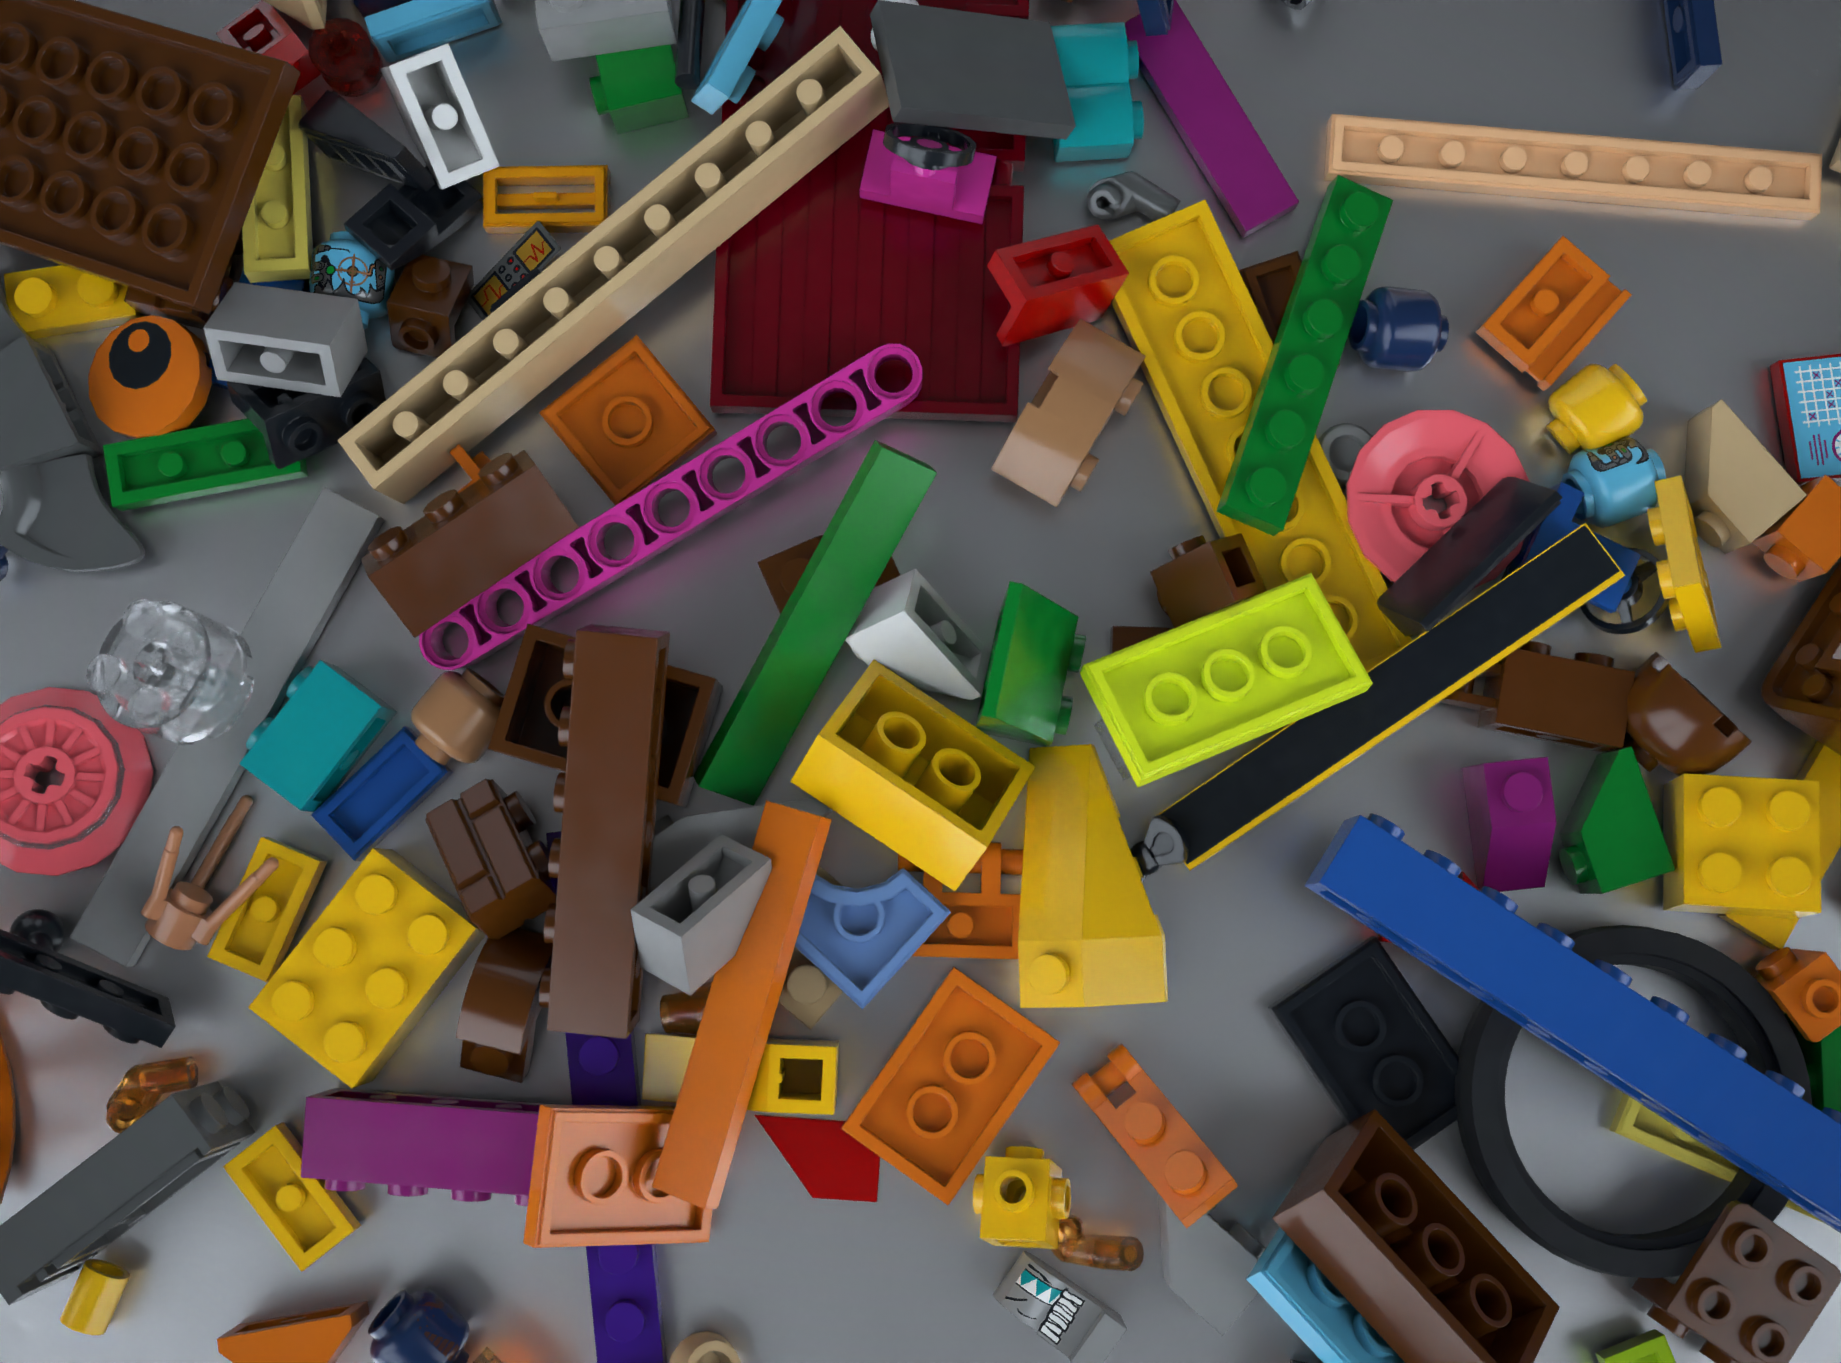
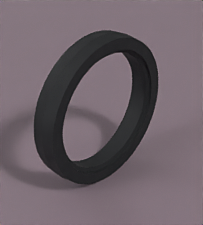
M1628 925L1600 926L1567 935L1575 942L1572 951L1592 964L1596 959L1612 965H1633L1667 974L1697 991L1714 1006L1733 1030L1741 1047L1748 1054L1746 1060L1750 1066L1765 1074L1766 1070H1771L1793 1080L1805 1090L1802 1099L1812 1105L1809 1076L1804 1056L1794 1031L1772 996L1737 962L1698 940L1678 933L1649 927ZM1483 1001L1479 1002L1464 1032L1458 1053L1459 1063L1457 1075L1455 1076L1454 1093L1458 1128L1467 1158L1481 1186L1506 1218L1534 1242L1572 1264L1599 1273L1637 1278L1675 1277L1683 1274L1726 1205L1731 1201L1737 1200L1748 1204L1772 1222L1783 1210L1789 1199L1739 1168L1729 1186L1709 1207L1682 1224L1665 1230L1645 1234H1615L1593 1229L1574 1219L1553 1203L1536 1185L1525 1169L1510 1134L1505 1106V1080L1512 1048L1522 1027Z

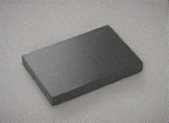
M884 0L877 1L870 14L893 122L1064 140L1068 138L1076 127L1050 22Z

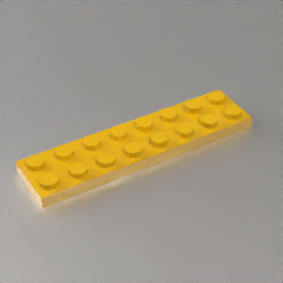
M1202 200L1109 240L1129 272V275L1111 302L1131 347L1145 355L1140 366L1220 539L1242 533L1267 591L1312 573L1367 672L1410 643L1412 639L1410 636L1405 637L1377 606L1378 598L1388 588L1379 569L1363 555L1348 523L1347 500L1316 434L1284 530L1272 536L1216 511L1273 343L1206 200Z

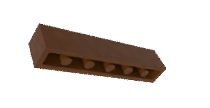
M590 624L577 629L576 638L569 639L565 647L563 675L565 679L572 680L571 706H564L561 711L558 741L560 746L567 747L566 773L559 772L556 778L553 795L554 811L563 813L561 838H554L548 864L550 878H558L556 903L549 904L544 922L545 943H553L551 968L546 967L544 969L539 989V1005L542 1008H548V1031L627 1039L640 1020L644 969L640 967L630 910L650 894L670 632Z

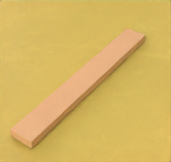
M1332 114L1327 122L1324 181H1333L1340 175L1359 184L1811 221L1820 214L1822 154Z

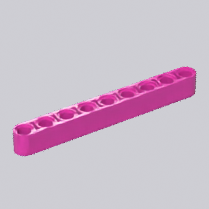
M889 343L876 348L574 530L419 635V647L423 657L431 665L442 670L467 668L480 663L523 637L527 624L540 627L907 406L918 396L922 388L923 372L918 356L910 348L901 344ZM890 360H900L906 363L913 374L909 386L897 393L884 391L876 383L878 368L884 362ZM835 393L848 394L857 403V411L854 418L843 426H831L821 416V407L824 400ZM783 425L796 428L801 436V446L798 452L792 458L786 460L772 458L767 449L769 434L775 428ZM735 458L744 466L745 480L737 491L729 494L720 493L712 480L713 471L722 460ZM681 491L688 498L690 512L687 519L681 525L669 527L665 525L659 516V503L667 493ZM622 523L627 525L632 531L634 547L626 558L616 560L607 553L604 541L607 531L614 525ZM566 556L576 563L579 570V580L571 591L563 593L553 585L550 575L553 564L559 558ZM509 589L515 591L521 597L524 604L521 619L512 626L504 623L497 613V601L500 595ZM454 622L465 629L469 638L467 650L460 658L450 655L443 644V634L446 628Z

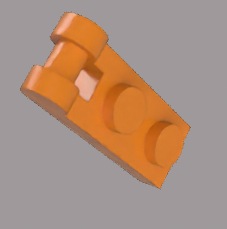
M1120 1044L1106 1055L1110 1060L1091 1077L1085 1072L1072 1083V1086L1187 1229L1236 1189L1238 1184L1145 1073L1123 1044ZM1127 1081L1136 1093L1116 1109L1107 1097Z

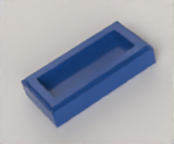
M404 726L311 814L354 861H361L372 848H375L453 773L447 765L444 766L436 762L415 744L414 741L418 738V735L410 727Z

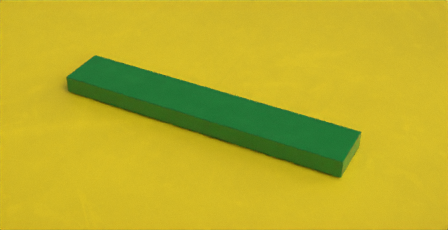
M877 440L873 442L693 776L698 787L752 806L755 805L934 480L937 472L930 465Z

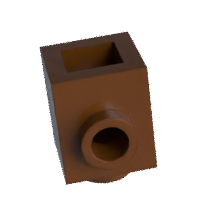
M1242 533L1207 543L1203 535L1187 540L1168 550L1172 561L1150 571L1157 587L1159 604L1170 617L1174 628L1267 591Z

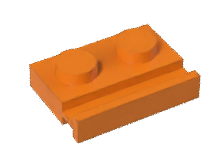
M1562 236L1475 333L1521 373L1526 371L1539 382L1536 386L1545 391L1558 379L1632 294L1626 289L1623 291L1619 290L1608 280L1611 277L1566 237Z

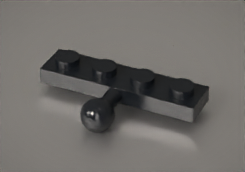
M43 909L29 910L14 920L9 932L0 929L1 994L10 995L17 991L40 1000L47 1010L59 1017L74 1020L81 1016L103 1025L110 1035L130 1044H137L142 1040L162 1048L176 1027L168 997L58 953L65 939V928L62 921L54 913Z

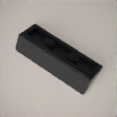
M1516 477L1501 479L1378 598L1376 602L1378 608L1405 637L1430 631L1561 504L1562 496L1556 490Z

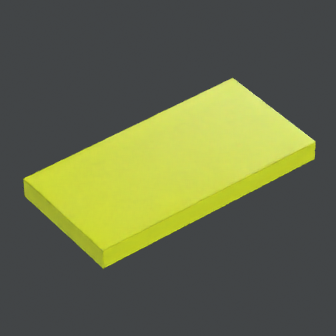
M1312 573L1086 663L1080 671V675L1137 787L1146 785L1367 692L1373 684Z

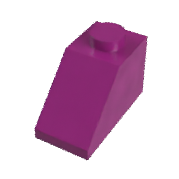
M1548 757L1482 763L1462 768L1477 888L1481 890L1482 886H1487L1503 892L1545 887L1557 822Z

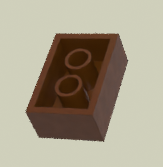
M527 624L488 747L489 750L566 773L567 747L559 745L558 726L563 707L571 706L572 680L564 678L563 658L567 641L575 639V637ZM667 665L657 800L686 808L695 780L693 776L699 766L723 686L715 678Z

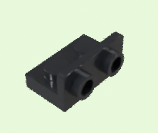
M366 357L362 360L341 397L227 381L232 403L263 434L269 459L278 469L338 444L337 440L386 401L380 370Z

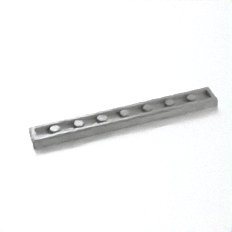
M326 487L322 489L70 938L124 967H134L151 938V935L145 929V923L148 918L144 917L140 912L151 895L170 829L174 826H180L183 829L179 854L169 889H174L178 882L183 881L245 770L239 763L249 751L246 747L249 736L263 720L268 717H275L286 697L289 685L299 674L362 561L361 558L367 553L369 544L374 540L385 519Z

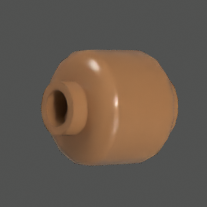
M467 668L462 674L454 671L443 672L411 711L413 725L421 733L414 741L415 744L429 757L444 766L451 758L462 763H476L488 750L505 695L470 668Z

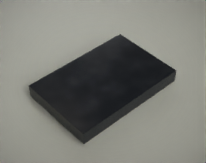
M1371 936L1268 1007L1347 1125L1376 1109L1408 1145L1415 1150L1457 1120L1454 1093L1459 1057L1377 937Z

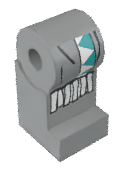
M1027 1251L1022 1252L993 1293L994 1298L1005 1309L1023 1323L1035 1329L1037 1335L1067 1356L1070 1363H1104L1127 1330L1120 1314Z

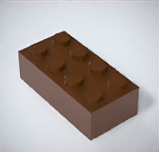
M1376 1109L1323 1140L1272 1217L1405 1363H1534L1560 1308Z

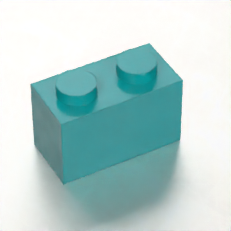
M322 660L315 667L308 666L304 668L293 679L286 692V696L290 699L275 718H266L254 729L246 742V747L249 751L239 763L300 811L314 812L337 791L397 713L394 708L341 668Z

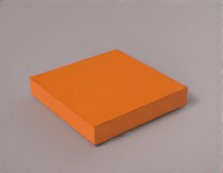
M637 335L539 412L615 506L669 474L717 435L715 428Z

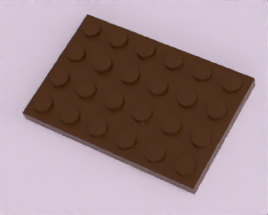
M0 0V244L210 314L301 72L287 61L76 0Z

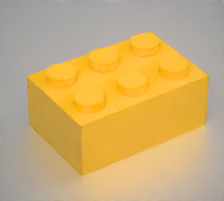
M873 660L819 732L790 782L953 891H956L988 848L1034 771L1035 766L896 673Z
M372 848L248 1008L353 1089L372 1082L486 934L469 920L462 902L393 849Z

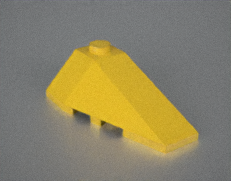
M1085 744L1030 748L1029 763L1034 765L1035 769L1027 782L1018 931L1020 1008L1095 1007L1167 1002L1165 934L1158 915L1153 913L1141 880L1144 877L1136 857L1132 856L1119 821L1120 813L1095 746Z

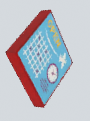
M1841 354L1787 359L1775 362L1770 365L1786 472L1798 485H1803L1823 475H1827L1834 482L1841 481Z

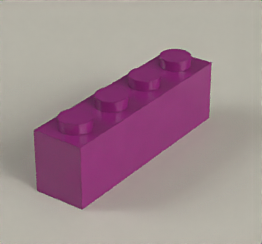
M339 1088L323 1091L306 1097L301 1178L325 1179V1189L331 1191L363 1190L366 1188V1183L387 1184L388 1194L404 1197L428 1194V1188L451 1190V1199L465 1202L490 1200L492 1193L515 1195V1204L528 1206L539 1107L543 1103Z

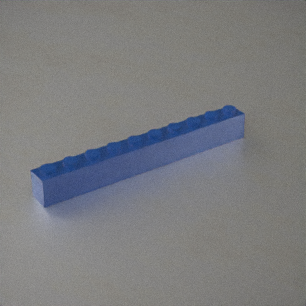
M1373 813L1368 818L1358 815L1344 820L1305 883V887L1841 1233V1112L1828 1107H1824L1821 1112L1802 1099L1805 1090L1793 1080L1771 1070H1766L1765 1074L1759 1072L1744 1062L1748 1054L1734 1042L1714 1033H1709L1705 1037L1686 1024L1690 1016L1678 1006L1657 996H1652L1649 1001L1629 988L1633 980L1619 968L1599 959H1596L1592 964L1573 952L1572 949L1575 942L1565 933L1545 923H1539L1535 927L1517 916L1515 912L1518 909V905L1506 895L1487 886H1482L1479 891L1458 878L1462 870L1450 859L1432 850H1426L1424 854H1421L1401 841L1405 836L1404 831L1391 821Z

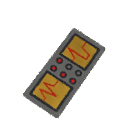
M537 221L471 290L467 301L482 321L491 314L490 306L532 269L538 268L541 271L560 252L561 247L540 221Z

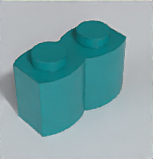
M1124 22L1051 26L1076 127L1066 140L1052 138L1055 162L1128 158L1134 145V139H1142L1144 132L1142 102L1132 101L1129 79H1137L1139 72L1137 41H1127Z

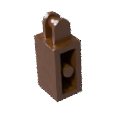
M1529 641L1479 675L1486 677L1483 696L1473 694L1474 678L1440 702L1479 710L1477 728L1603 752L1623 748L1628 720V695L1634 683L1635 672L1613 668L1614 658L1606 655L1578 652L1575 653L1574 660L1552 656V647L1550 645Z

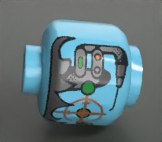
M348 231L333 232L330 234V241L322 242L313 249L309 292L358 299L364 329L368 328L369 319H377L388 314L387 300L394 289L395 269L391 271Z
M1626 436L1603 447L1584 449L1575 454L1570 461L1568 472L1563 474L1562 482L1584 492V496L1574 516L1580 520L1587 519L1589 523L1597 527L1607 528L1645 514L1647 509L1654 508L1658 501L1654 481L1665 479L1666 475L1662 460L1653 449L1646 450L1637 440Z

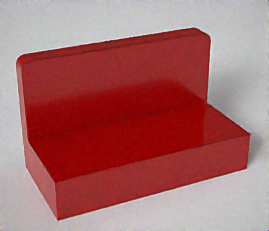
M1098 224L994 251L987 267L1012 306L996 336L1002 346H1008L1073 328L1079 319L1091 323L1103 317L1129 275V272Z

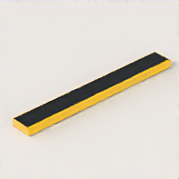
M1584 523L1437 623L1430 631L1424 632L1368 670L1367 673L1373 684L1367 692L1289 724L1157 814L1177 821L1186 830L1190 847L1189 856L1184 863L1189 871L1622 579L1625 574L1588 525Z

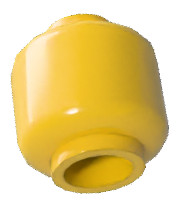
M1589 364L1549 396V410L1555 419L1546 427L1559 445L1570 455L1578 448L1581 450L1597 449L1626 436L1629 437L1641 427L1644 418L1641 406L1647 402V399L1635 381L1617 364H1613L1608 369L1599 364Z

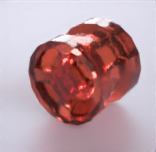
M334 18L326 21L325 29L314 30L309 40L308 51L310 59L332 90L343 96L358 97L369 93L378 85L382 77L380 69L383 68V61L378 49L373 45L369 35L359 23L348 18ZM351 47L350 52L342 57L335 56L336 53Z

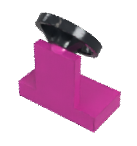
M894 122L886 126L885 132L873 129L859 189L860 198L983 224L997 156L975 152L976 143L970 137L947 127Z

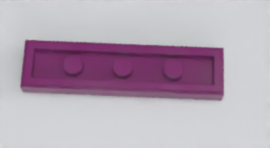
M1174 0L1171 29L1168 30V35L1146 36L1140 14L1124 22L1127 41H1137L1140 71L1241 237L1245 238L1293 211L1297 207L1299 200L1177 1Z

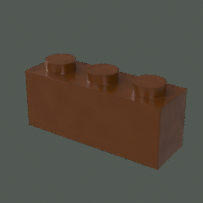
M525 450L515 456L511 453H505L494 458L479 471L478 475L481 479L460 493L455 489L442 493L427 504L423 510L424 517L404 530L400 526L393 527L380 534L369 544L367 549L370 553L361 558L367 576L414 638L579 527Z

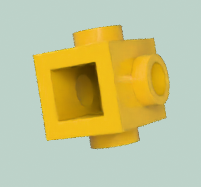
M1010 1146L1005 1148V1157L985 1156L984 1174H977L973 1185L975 1214H981V1239L993 1246L1058 1249L1060 1219H1068L1070 1214L1071 1184L1069 1178H1062V1169L1051 1159H1044V1150L1033 1147ZM1024 1191H1026L1023 1199L1019 1201V1197L1021 1196V1194Z

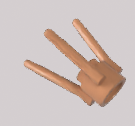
M244 795L240 798L191 883L178 882L174 889H169L179 854L183 829L180 826H174L170 829L151 895L140 912L144 917L148 918L145 923V929L155 940L168 947L183 951L191 950L196 942L208 945L218 927L278 868L279 861L276 858L271 857L267 859L213 912L210 909L213 898L204 888L253 803L250 795Z

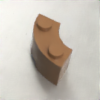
M1079 319L1048 367L1050 372L1032 402L1026 404L991 470L1055 507L1059 505L1069 487L1081 492L1100 460L1090 454L1114 411L1126 416L1144 385L1143 382L1134 378L1142 364L1145 355L1086 321Z

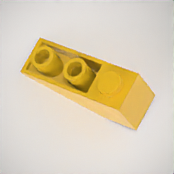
M645 1033L642 1099L677 1103L696 1035ZM768 1038L747 1110L834 1115L837 1104L839 1041Z

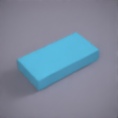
M412 0L364 17L372 40L385 61L390 63L490 29L502 23L494 0Z

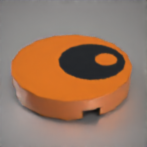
M156 315L131 319L113 330L97 349L88 373L89 399L97 417L114 432L131 439L159 436L165 433L182 431L189 427L205 407L212 386V368L206 365L204 352H208L203 341L177 321Z

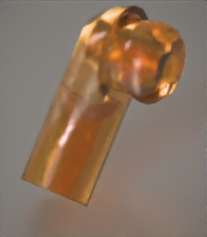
M191 1056L139 1064L131 1067L113 1091L106 1105L107 1114L105 1117L108 1127L115 1133L120 1134L153 1109L163 1093L195 1088L198 1083V1068L195 1059Z
M1070 1215L1068 1219H1060L1058 1249H1051L1061 1262L1103 1270L1133 1271L1140 1267L1144 1257L1143 1246L1137 1238L1132 1236L1084 1234L1083 1222L1075 1215Z

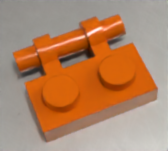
M991 842L988 848L969 872L980 874V893L942 892L943 883L898 854V871L904 868L908 872H923V886L951 911L948 917L912 956L1019 959L1018 931L1021 894H1001V874L1022 875L1023 849H1001V842Z

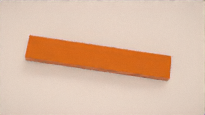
M767 800L752 849L771 858L772 870L735 956L714 975L652 1184L653 1188L703 1209H718L832 819Z

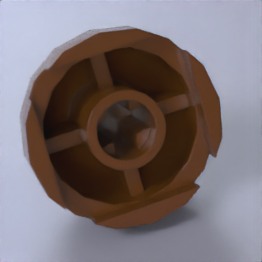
M1656 651L1635 671L1634 683L1629 691L1627 705L1628 720L1626 732L1630 738L1624 742L1623 748L1632 746L1637 762L1649 772L1659 764L1677 776L1684 773L1705 775L1715 772L1733 760L1752 741L1687 678H1683Z

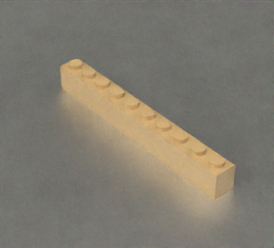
M841 26L838 27L337 440L374 490L402 504L408 502L456 462L449 453L453 448L460 444L469 452L888 108L889 102L881 73Z

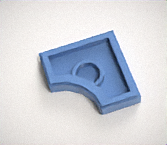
M904 868L883 883L859 889L833 885L816 874L795 947L863 1010L948 917L951 911Z

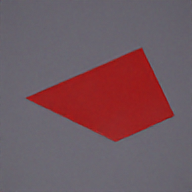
M755 1115L812 1198L877 1202L880 1156L843 1131L841 1128L845 1121Z

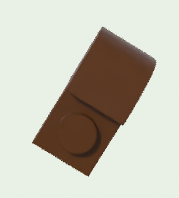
M518 927L500 939L491 940L489 937L487 938L471 974L459 1016L456 1038L463 1040L460 1060L461 1068L523 1083L531 1064L536 1020L542 1009L539 1005L540 982L544 969L546 967L551 968L553 943H545L544 934Z

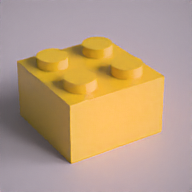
M1684 773L1663 785V836L1675 867V871L1663 874V911L1735 914L1790 919L1821 913L1820 781Z

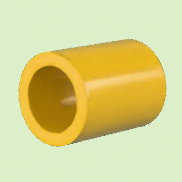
M98 1259L86 1260L60 1316L61 1323L83 1334L103 1335L127 1285L130 1273L124 1268Z

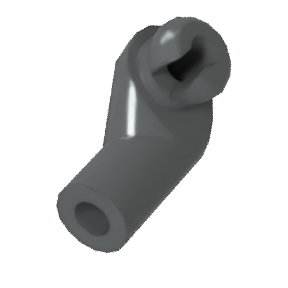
M1133 171L1104 178L1094 183L1087 195L1089 211L1095 217L1103 220L1114 219L1139 211L1156 221L1174 213L1180 203L1179 199Z

